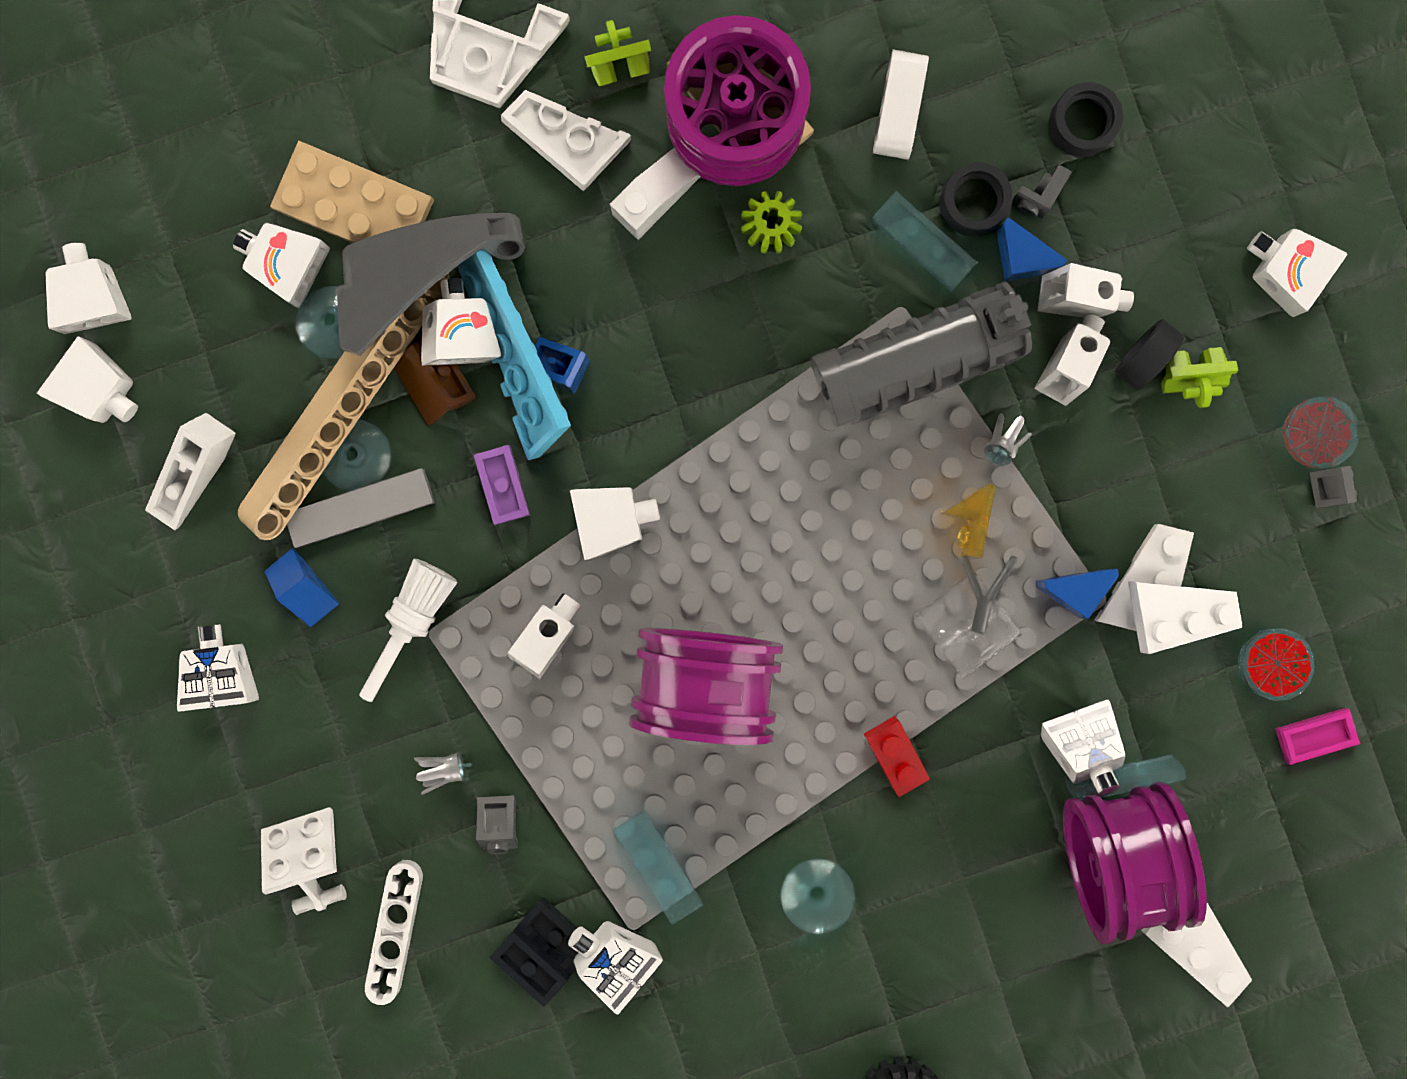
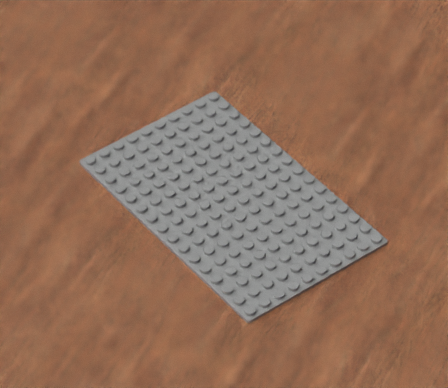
M898 307L838 349L852 344L856 339H866L879 334L882 329H892L905 324L912 317L905 308ZM810 367L632 490L635 503L656 498L660 520L639 524L642 540L597 558L584 560L577 528L429 631V638L629 929L635 930L877 763L878 761L863 735L865 732L896 716L910 740L1084 619L1078 618L1037 588L1036 580L1088 572V570L1011 461L1010 464L1005 466H999L986 458L984 449L986 444L992 440L993 434L959 385L852 425L850 422L843 426L835 427L812 367ZM963 556L969 558L982 593L986 596L1010 557L1015 556L1017 557L1016 564L993 599L986 634L972 632L971 628L977 600L961 558ZM564 593L580 604L579 609L569 621L574 625V631L541 679H538L509 658L508 652L540 607L545 605L551 609L561 594ZM1104 596L1094 611L1106 603V596ZM546 625L541 634L545 637H553L557 629L552 625ZM666 628L751 637L783 644V653L775 654L774 661L781 663V672L772 675L769 710L776 713L775 723L767 724V728L774 732L773 742L759 745L704 743L653 735L631 728L629 726V718L631 715L638 714V710L631 706V699L634 696L640 695L644 660L636 656L637 648L645 647L646 640L638 637L639 629Z

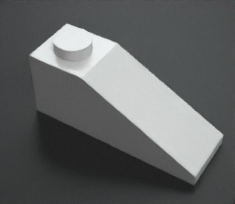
M673 148L636 177L610 203L612 215L639 240L700 176L686 166L676 153L675 148Z
M207 413L180 426L145 511L173 530L178 529L223 463L236 433Z

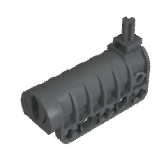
M1001 282L992 288H986L961 299L957 304L946 308L939 307L931 314L918 319L913 317L908 319L905 324L892 329H882L879 334L866 339L859 338L854 340L852 344L836 350L833 348L810 357L812 370L835 427H840L850 422L851 425L862 422L1020 360L1029 354L1032 349L1031 333L1026 329L1031 326L1026 312L1028 310L1027 303L1022 302L1020 294L1015 296L1014 290L1008 283Z

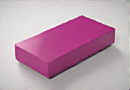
M1347 708L1275 728L1285 763L1289 765L1360 744L1350 709Z

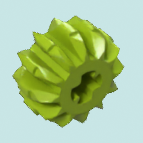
M767 191L761 192L762 203L751 198L748 201L751 210H743L741 218L748 222L741 227L742 234H752L748 240V244L751 247L761 241V253L764 254L767 253L769 244H773L774 251L777 254L782 252V242L792 247L795 243L792 234H800L802 226L796 223V221L801 219L802 212L798 210L790 211L795 204V200L790 198L785 203H782L781 191L776 192L774 200H770ZM769 216L776 217L774 229L766 227Z

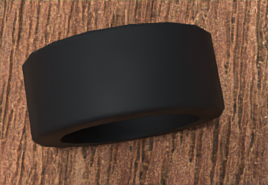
M1095 82L1078 83L1067 89L1052 108L1048 122L1050 135L1056 146L1068 155L1080 158L1094 156L1105 150L1121 131L1124 119L1122 104L1116 94L1105 85ZM1078 100H1087L1095 103L1106 116L1105 130L1101 136L1094 140L1087 141L1077 138L1069 131L1065 124L1067 109Z
M983 162L968 163L956 169L945 183L940 196L941 214L947 225L957 233L970 237L985 235L995 230L1009 213L1013 201L1012 187L1006 175L997 167ZM969 179L985 181L993 187L996 193L997 204L995 211L983 220L974 221L967 219L959 213L955 206L957 188Z
M1164 319L1159 320L1126 353L1116 367L1115 374L1133 389L1140 390L1173 358L1183 344L1185 337Z

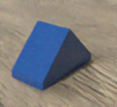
M1009 217L997 230L1004 281L1043 276L1063 267L1068 261Z
M539 337L535 347L546 374L549 375L553 384L575 394L590 363L588 356L577 349Z
M295 548L289 550L264 571L276 599L310 627H313L340 604Z
M1103 569L1036 580V586L1078 618L1089 619L1119 577L1118 569Z

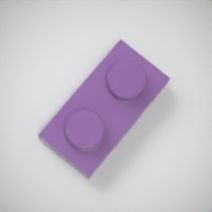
M506 445L475 454V462L494 525L530 516L511 446Z

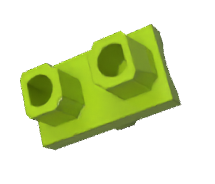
M613 20L606 21L607 33L594 36L597 47L611 44L612 49L584 56L587 68L591 67L598 86L617 82L612 63L614 60L626 58L631 78L650 73L647 53L651 51L649 40L620 47L619 41L632 38L630 27L616 30Z
M1222 347L1208 348L1202 351L1199 356L1201 364L1191 365L1188 352L1177 351L1166 364V375L1161 382L1162 392L1183 391L1184 399L1194 398L1199 408L1209 407L1212 396H1221L1223 393L1222 388L1229 386L1231 375L1238 372L1237 362L1227 361Z

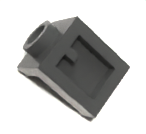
M1059 164L1052 174L1044 173L1034 192L1021 186L1014 195L1012 202L1018 205V210L1030 217L1038 216L1043 219L1051 209L1072 171Z
M514 795L477 797L476 841L481 849L486 850L488 854L501 855L508 853L509 849L518 848V839L516 837V798Z

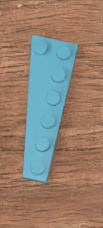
M481 249L460 263L458 269L469 299L482 298L487 303L501 351V357L491 361L493 364L499 363L505 382L500 385L504 397L511 396L517 415L512 419L528 460L539 458L571 424L566 410L561 405L553 389L551 378L546 374L537 355L536 347L531 342L523 326L522 318L513 305L507 292L506 284L501 279L493 263L491 254Z

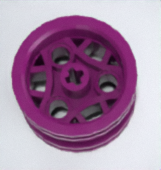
M740 15L720 17L704 23L682 40L673 52L666 70L664 95L669 137L676 153L689 169L703 179L716 184L738 187L756 184L768 179L786 166L797 151L801 141L810 102L811 82L809 69L801 50L789 35L774 24L756 17ZM732 63L736 67L729 74L721 73L716 68L719 65ZM759 69H763L774 78L772 80L768 79L759 72ZM690 87L704 88L699 102L686 97ZM769 106H776L780 108L783 115L779 118L771 119L764 114L763 110ZM714 124L721 131L715 137H706L702 134L701 129L705 125ZM757 139L759 141V143L755 145L743 147L739 146V144L745 141Z
M666 628L639 629L638 637L646 640L645 647L637 648L636 656L644 660L640 695L634 696L631 699V706L638 710V714L631 715L629 718V726L631 728L653 735L704 743L759 745L773 742L774 732L767 728V724L775 723L776 713L769 710L772 675L781 672V663L774 661L775 654L783 653V644L751 637Z
M1157 782L1151 784L1149 788L1144 785L1136 786L1131 789L1129 796L1109 801H1103L1101 797L1094 794L1084 797L1083 802L1078 798L1069 799L1065 802L1063 830L1069 867L1080 906L1096 940L1101 944L1113 943L1116 937L1120 941L1133 939L1136 930L1162 925L1168 931L1182 930L1184 926L1193 928L1203 924L1207 911V893L1201 856L1183 805L1168 784Z

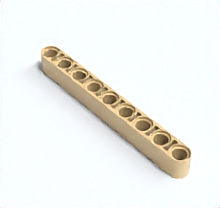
M449 273L414 301L385 329V334L377 337L361 356L346 351L343 353L240 504L238 509L240 521L258 538L271 540L283 531L422 327L424 306L441 299L440 281L450 279Z

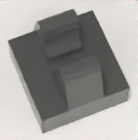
M1351 466L1310 472L1316 508L1357 502V490L1354 488V474Z

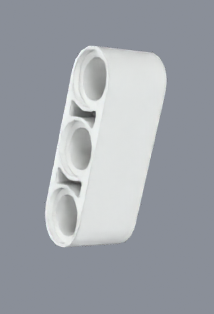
M892 50L876 129L873 154L909 160L914 142L929 56Z

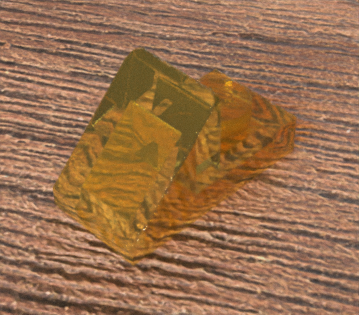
M983 485L940 513V515L968 520L967 526H961L957 545L962 548L961 556L980 559L983 556L996 485Z

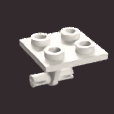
M331 807L261 829L262 892L265 895L299 885L308 896L292 900V909L296 915L312 909L321 911L326 909L328 904L347 898L343 884L323 891L316 878L337 872L334 818Z

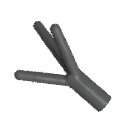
M967 556L961 558L977 600L971 628L972 632L986 634L993 599L1016 564L1017 557L1015 556L1010 557L986 596L982 593L969 558Z

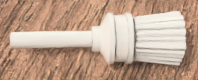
M413 559L399 597L394 598V604L385 614L392 625L389 634L392 636L359 694L361 698L369 702L373 701L405 642L410 643L412 637L427 636L429 626L436 619L434 614L458 583L455 578L423 560Z

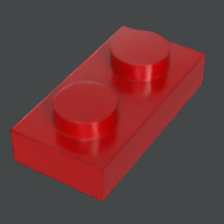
M896 716L891 717L863 734L898 797L930 780Z

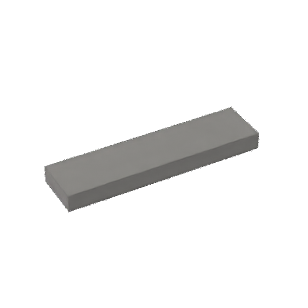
M420 468L299 508L289 520L287 526L294 548H300L434 504L435 501L425 470Z

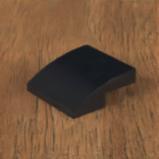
M542 897L489 958L544 1007L568 982L570 976L576 970L573 961L579 952L571 948L568 942L572 933L578 927L546 898Z

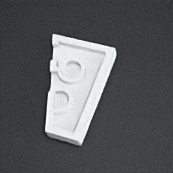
M527 90L501 114V121L583 191L631 141V135L621 130L619 132L602 126L600 121L588 117V119L580 117L567 111L566 107Z
M1154 524L1133 557L1129 569L1122 580L1116 584L1111 592L1112 596L1104 609L1100 610L1094 621L1137 631L1128 581L1181 586L1194 533L1161 524Z
M1128 581L1141 653L1151 654L1242 628L1237 592Z
M1208 903L1205 921L1201 926L1193 928L1184 926L1182 930L1168 931L1160 925L1141 930L1227 1007L1234 1002L1252 981Z

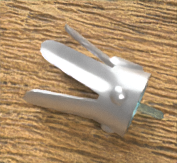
M1002 413L999 414L992 440L986 444L984 449L986 458L993 464L999 466L1010 464L1012 458H1015L1019 447L1032 435V433H1027L1018 442L1015 441L1024 424L1022 416L1017 417L1004 436H1001L1004 415Z
M458 752L446 757H414V760L422 767H436L416 775L417 781H423V786L429 787L423 790L421 795L448 782L464 781L463 768L470 767L472 764H462Z

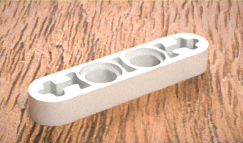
M411 860L398 862L389 870L386 878L365 983L367 998L377 1005L390 1003L397 996L402 985L423 880L420 866ZM404 869L408 870V876L414 878V881H410L406 885L404 896H391V893L397 894L401 888L402 881L396 878V875H399ZM394 904L403 906L407 911L406 921L403 923L392 922L388 916L389 907ZM385 941L396 942L400 948L399 957L395 959L385 958L381 952L382 943ZM384 968L391 969L388 973L386 984L392 988L388 989L385 994L380 993V987L374 984L378 983L382 978Z

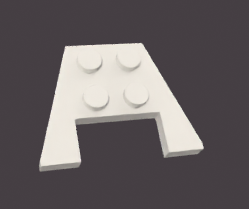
M433 0L434 23L431 38V82L497 108L502 107L570 21L568 14L538 3L526 36L522 38L457 14L462 0Z

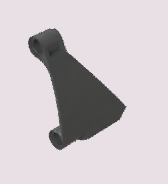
M479 213L452 216L403 226L346 246L342 251L344 284L338 286L336 291L340 348L343 351L361 356L377 337L385 334V329L414 301L442 277L479 250L484 249L493 257L503 260H511L521 256L525 245L520 218L511 213Z

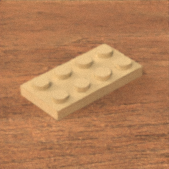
M298 140L270 207L293 219L350 243H355L386 231L424 222L434 199L429 195Z

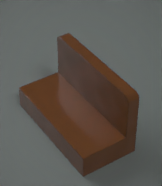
M422 341L412 344L403 353L394 369L428 425L436 423L448 411L469 404L476 396L457 364L422 366Z

